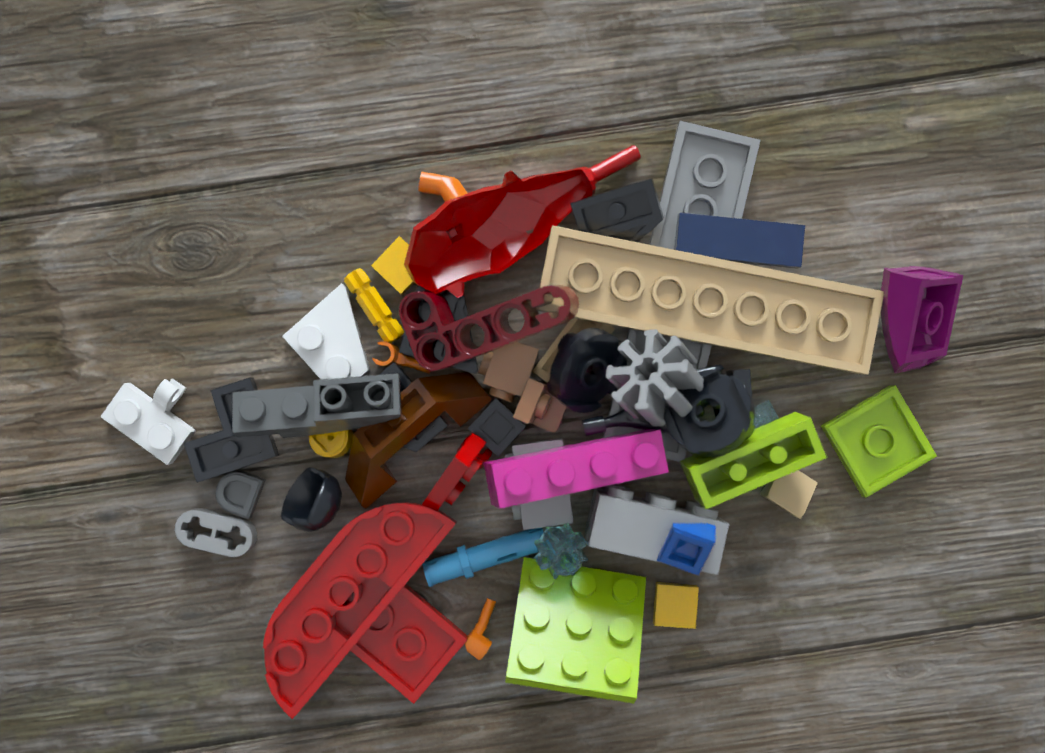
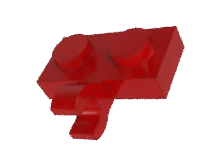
M475 433L464 439L457 450V454L422 503L423 506L438 511L444 501L451 506L466 486L459 480L463 478L469 482L476 471L484 467L483 462H487L491 457L492 451L489 448L483 454H479L486 441Z

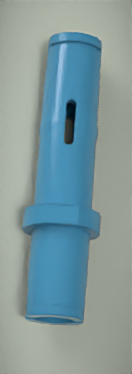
M534 528L469 548L462 545L457 547V552L428 561L425 560L422 565L428 586L433 587L435 584L464 575L466 579L474 577V572L549 549L543 529Z

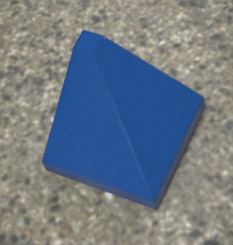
M673 523L657 556V561L699 576L715 544L716 526L709 523Z

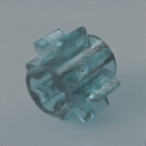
M565 523L562 527H546V531L541 535L540 539L534 541L539 551V554L534 557L541 570L548 568L554 579H557L559 575H575L582 562H587L588 560L582 550L587 545L586 540L581 532L574 533L568 523Z

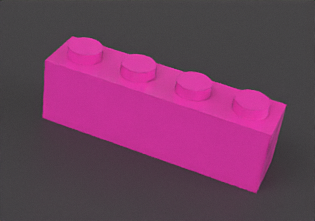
M653 429L639 430L483 462L491 505L498 508L669 473L661 430Z

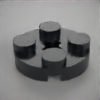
M588 328L581 330L577 334L573 332L565 334L558 343V353L553 361L550 379L547 384L548 392L557 398L561 404L577 413H589L603 406L598 401L603 399L607 393L611 395L613 391L617 392L618 390L606 378L607 367L609 365L613 367L627 366V360L617 350L618 342H620L619 339L600 328ZM592 364V371L586 372L587 368Z
M713 370L700 371L698 373L704 380L701 391L696 389L678 390L692 405V410L686 416L681 417L671 406L669 408L667 405L665 420L670 434L683 449L690 452L696 458L705 459L728 454L738 448L744 440L752 436L755 429L753 422L755 407L749 392L739 379L732 375L729 377L719 374ZM711 405L715 410L720 409V413L714 421H700L699 418L705 415L704 408Z

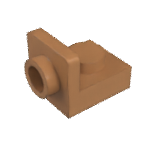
M529 378L513 418L555 433L558 431L567 407L548 392L547 385Z

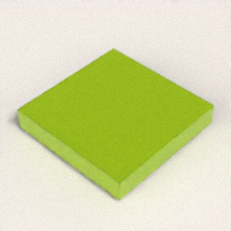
M896 385L886 387L821 425L859 493L865 498L937 457Z

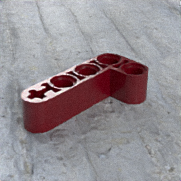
M549 285L454 321L444 296L431 291H417L409 293L402 299L399 315L416 361L424 369L435 371L458 365L567 323L577 314L579 300L576 293L568 286ZM553 298H562L564 305L558 308V312L553 311L539 314L536 307L551 304ZM423 299L428 302L431 309L430 317L427 321L421 319L418 313L419 304ZM514 308L518 309L524 316V326L519 332L511 329L508 323V316ZM475 324H478L483 329L485 335L484 342L480 347L476 346L470 338L471 328ZM437 339L443 342L446 349V354L442 361L438 360L433 354V344Z

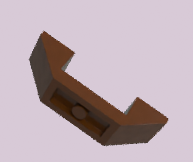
M470 372L417 378L400 393L401 417L360 427L353 434L345 480L362 507L365 509L397 482L385 462L441 413L445 411L461 427L492 400Z

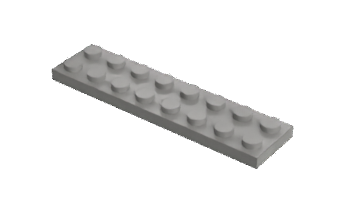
M679 121L659 200L664 219L652 230L649 245L674 250L677 216L679 213L742 219L760 140ZM629 329L626 340H629L643 354L646 343L644 332ZM663 336L668 343L671 341V337ZM679 339L697 360V364L692 366L696 370L706 368L712 345ZM613 397L608 417L624 410ZM665 402L664 406V420L667 405L670 408V404L668 402ZM639 413L638 420L647 423V420ZM631 427L607 428L603 438L641 429ZM661 433L666 459L678 462L685 459L687 450L683 449L670 433Z

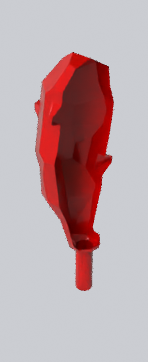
M632 145L590 168L580 167L533 175L520 179L510 170L505 173L502 184L484 187L448 200L433 214L413 227L404 267L415 284L435 292V294L448 290L455 297L459 298L464 295V282L489 274L501 273L541 245L550 235L552 225L558 226L573 211L571 207L572 202L595 194L597 182L640 160V152L635 145Z

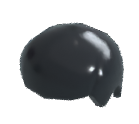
M313 467L307 468L296 479L287 493L281 511L282 520L306 532L318 531L324 528L335 518L340 510L342 491L338 480L326 471L317 470Z

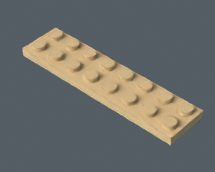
M553 225L550 231L540 288L549 285H563L571 288L579 300L578 312L574 317L576 319L642 332L656 329L663 336L671 337L675 335L678 339L861 375H869L884 291ZM553 298L551 304L536 307V309L541 312H558V308L563 306L564 303L562 298Z

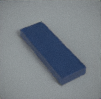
M679 213L677 216L674 250L739 263L798 269L802 266L805 225Z

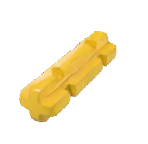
M359 268L349 273L344 278V282L351 293H356L357 297L355 299L374 326H378L377 332L383 341L392 343L404 334V330L397 319H392L393 313L374 286H370L371 280L365 271Z

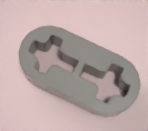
M196 508L183 513L175 524L177 539L183 545L228 557H238L249 552L257 541L256 528L249 520L204 508ZM198 517L200 518V525L212 529V533L203 532L195 538L193 537V530L187 528V525ZM239 527L240 535L246 537V542L238 544L237 547H233V539L220 536L221 531L231 532Z

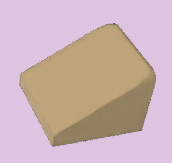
M797 470L767 483L760 495L792 516L801 519L808 507L817 482Z

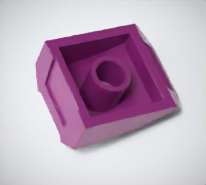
M917 266L884 268L881 291H884L881 319L887 353L895 374L920 369L947 355L964 275Z

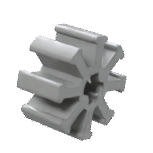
M646 330L644 332L646 337L644 353L641 354L629 340H625L618 346L617 350L631 366L613 367L609 365L606 378L618 389L617 392L613 391L611 396L634 419H638L640 413L652 426H664L666 423L663 419L665 402H668L681 417L686 416L693 407L678 390L696 389L701 391L704 380L692 366L697 364V360L675 335L671 336V341L668 343L658 330Z

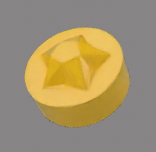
M350 429L310 435L309 443L316 454L327 458H338L346 454L350 449L353 432Z

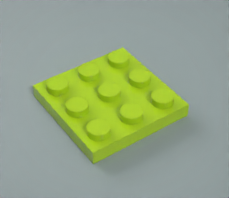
M524 557L505 683L634 704L638 693L646 577Z

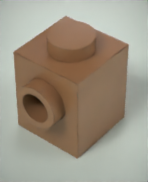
M515 342L494 350V352L484 354L478 373L485 375L483 384L491 386L489 395L509 402H513L515 395L521 397L530 378L539 349Z

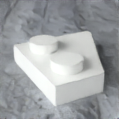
M342 283L282 336L321 380L365 376L370 371L366 353L360 340L359 327L350 303L349 290Z

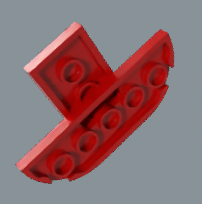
M399 502L372 508L345 525L286 594L269 620L263 640V649L267 672L265 677L269 689L276 702L292 720L349 651L354 653L414 704L468 640V635L406 584L455 526L456 520L440 510L436 511L418 503Z

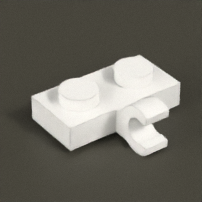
M164 379L156 389L153 399L133 384L124 383L101 415V418L166 465L174 463L184 449V443L188 442L196 432L194 428L170 412L186 390V387L175 379H171L170 382Z

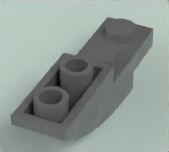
M399 373L313 380V386L233 392L232 433L236 437L280 434L282 438L310 436L360 428L401 417Z

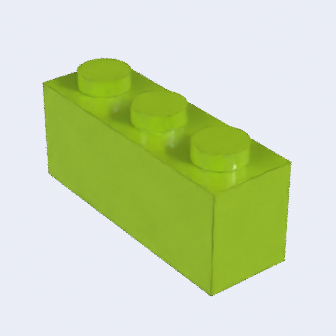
M793 412L754 429V433L750 438L744 440L738 448L728 454L705 459L690 456L679 462L695 500L705 509H709L827 457L812 419L803 414Z

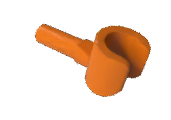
M385 341L377 343L388 347L391 351V356L387 361L372 358L377 365L389 367L393 362H396L403 367L407 366L428 374L430 373V370L421 367L415 358L400 353V349L396 345Z
M489 598L485 601L478 623L469 633L468 640L465 642L467 652L478 660L485 656L492 645V641L483 635L496 604V601Z

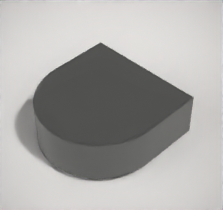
M243 471L229 473L222 477L217 484L215 493L217 502L225 511L250 519L253 516L266 479Z

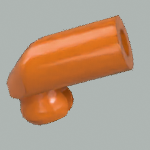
M421 172L419 192L439 195L443 198L444 202L468 193L461 182L454 177Z

